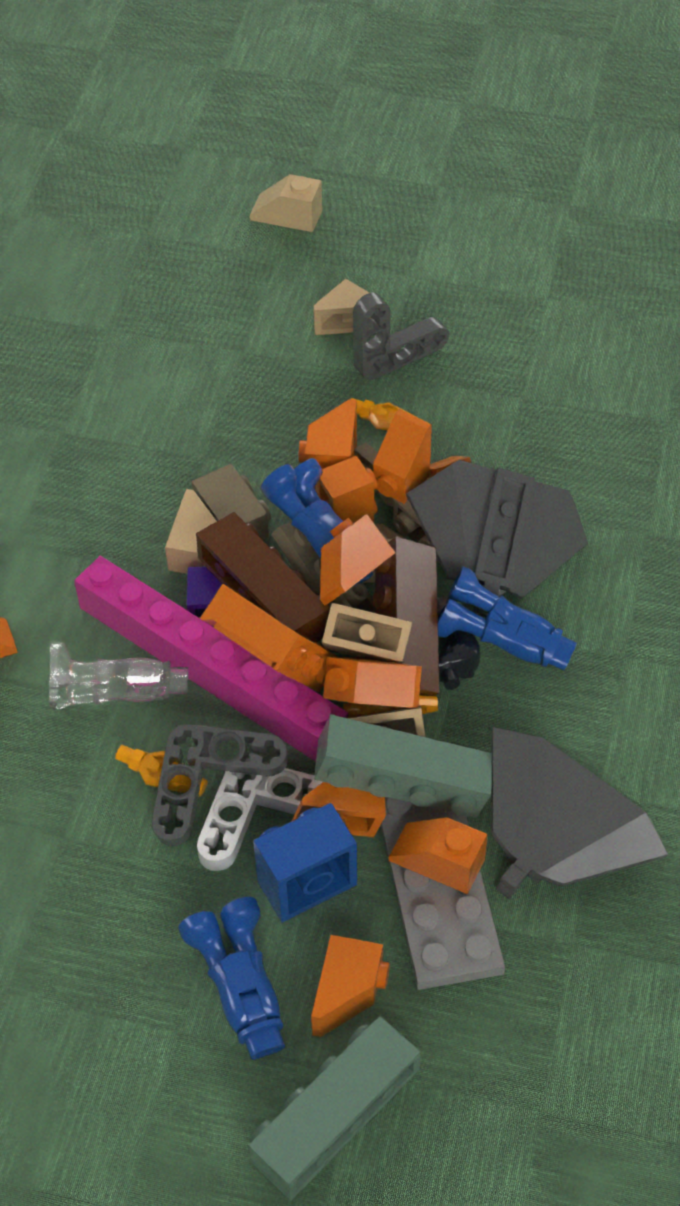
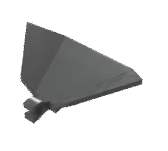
M458 460L409 491L406 496L431 546L436 548L437 559L447 579L455 580L459 571L464 566L472 570L476 574L479 583L498 596L499 589L522 599L588 543L570 492L534 481L535 478L501 468L494 470ZM474 606L473 612L475 614L486 617L487 611Z
M496 727L492 728L491 835L506 853L504 858L512 863L501 877L496 890L509 900L527 876L538 884L541 880L563 887L667 857L668 853L647 812L545 738Z

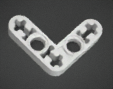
M285 768L275 776L250 774L251 779L246 780L242 789V796L238 794V779H242L245 773L225 771L198 838L197 850L200 863L211 871H221L230 867L237 857L256 805L295 814L303 797V789H308L309 793L320 785L322 781L314 780V775ZM282 782L290 783L296 788L295 792L288 797H279L272 790L277 784ZM229 806L237 807L243 812L239 819L232 822L221 819L219 814L224 808ZM219 832L223 833L224 850H219L216 855H211L209 848L214 849L217 846L220 838Z

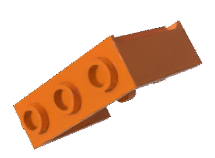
M225 584L221 585L200 617L201 620L214 626L213 628L277 672L317 692H320L322 687H324L326 657H338L331 651L324 649L319 643H314L296 633Z

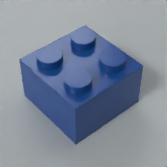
M332 803L321 808L308 809L298 819L282 827H271L264 831L259 838L253 840L258 884L281 923L358 885L357 842Z

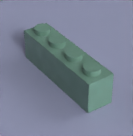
M330 714L318 738L314 780L327 782L335 787H349L367 791L377 797H390L411 802L420 807L428 806L450 811L459 816L477 818L491 796L492 755L489 752Z
M381 1016L370 1026L367 1024L361 1025L348 1041L349 1046L338 1057L332 1055L327 1058L319 1067L316 1073L317 1078L306 1089L303 1087L296 1089L284 1103V1111L272 1122L266 1120L261 1123L250 1137L251 1143L248 1147L251 1163L290 1201L420 1070L421 1051Z

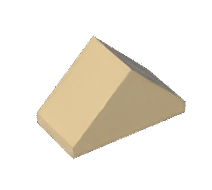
M344 279L313 305L315 335L353 333L354 306L362 296L369 292Z

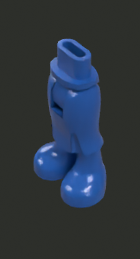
M311 458L298 465L295 469L290 464L277 468L263 481L261 490L270 502L292 520L291 525L303 533L321 559V548L334 539L330 531L342 523L343 520L332 510L330 504L319 498L315 491V485L323 472L317 460ZM370 572L355 585L367 581L372 577L373 572Z
M464 566L461 568L449 592V599L438 616L439 637L445 638L456 630L464 631L479 637L480 642L494 644L523 661L540 664L543 667H547L550 664L563 671L565 670L577 642L562 636L563 630L560 628L556 629L545 618L515 606L503 595L499 597L490 592L479 583L476 574L472 570ZM460 603L474 605L487 611L488 614L483 618Z
M243 897L229 902L220 912L224 931L231 941L235 953L227 956L219 924L213 912L203 911L188 916L179 924L178 929L184 942L199 950L209 967L207 974L214 981L218 989L226 1019L237 1034L239 1043L246 1044L251 1059L256 1060L285 1048L280 1033L284 1026L280 1019V1008L276 993L263 966V954L257 951L253 931L261 917L260 908L256 898Z

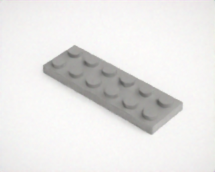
M385 797L386 816L380 827L417 990L504 975L505 964L481 871H479L469 893L465 894L389 861V855L406 823L448 817L469 826L467 817L456 815L450 811L428 806L420 807L411 802Z

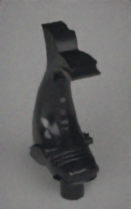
M448 595L437 598L438 616L449 599ZM456 630L448 636L450 646H447V651L444 654L438 656L439 682H443L448 690L456 689L460 685L459 678L474 677L480 663V645L473 634Z

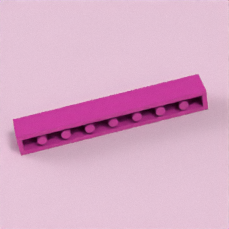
M101 555L74 580L79 606L82 610L272 734L278 736L315 762L318 738L330 714L348 718V712L323 698V696L309 687L277 672L205 621Z

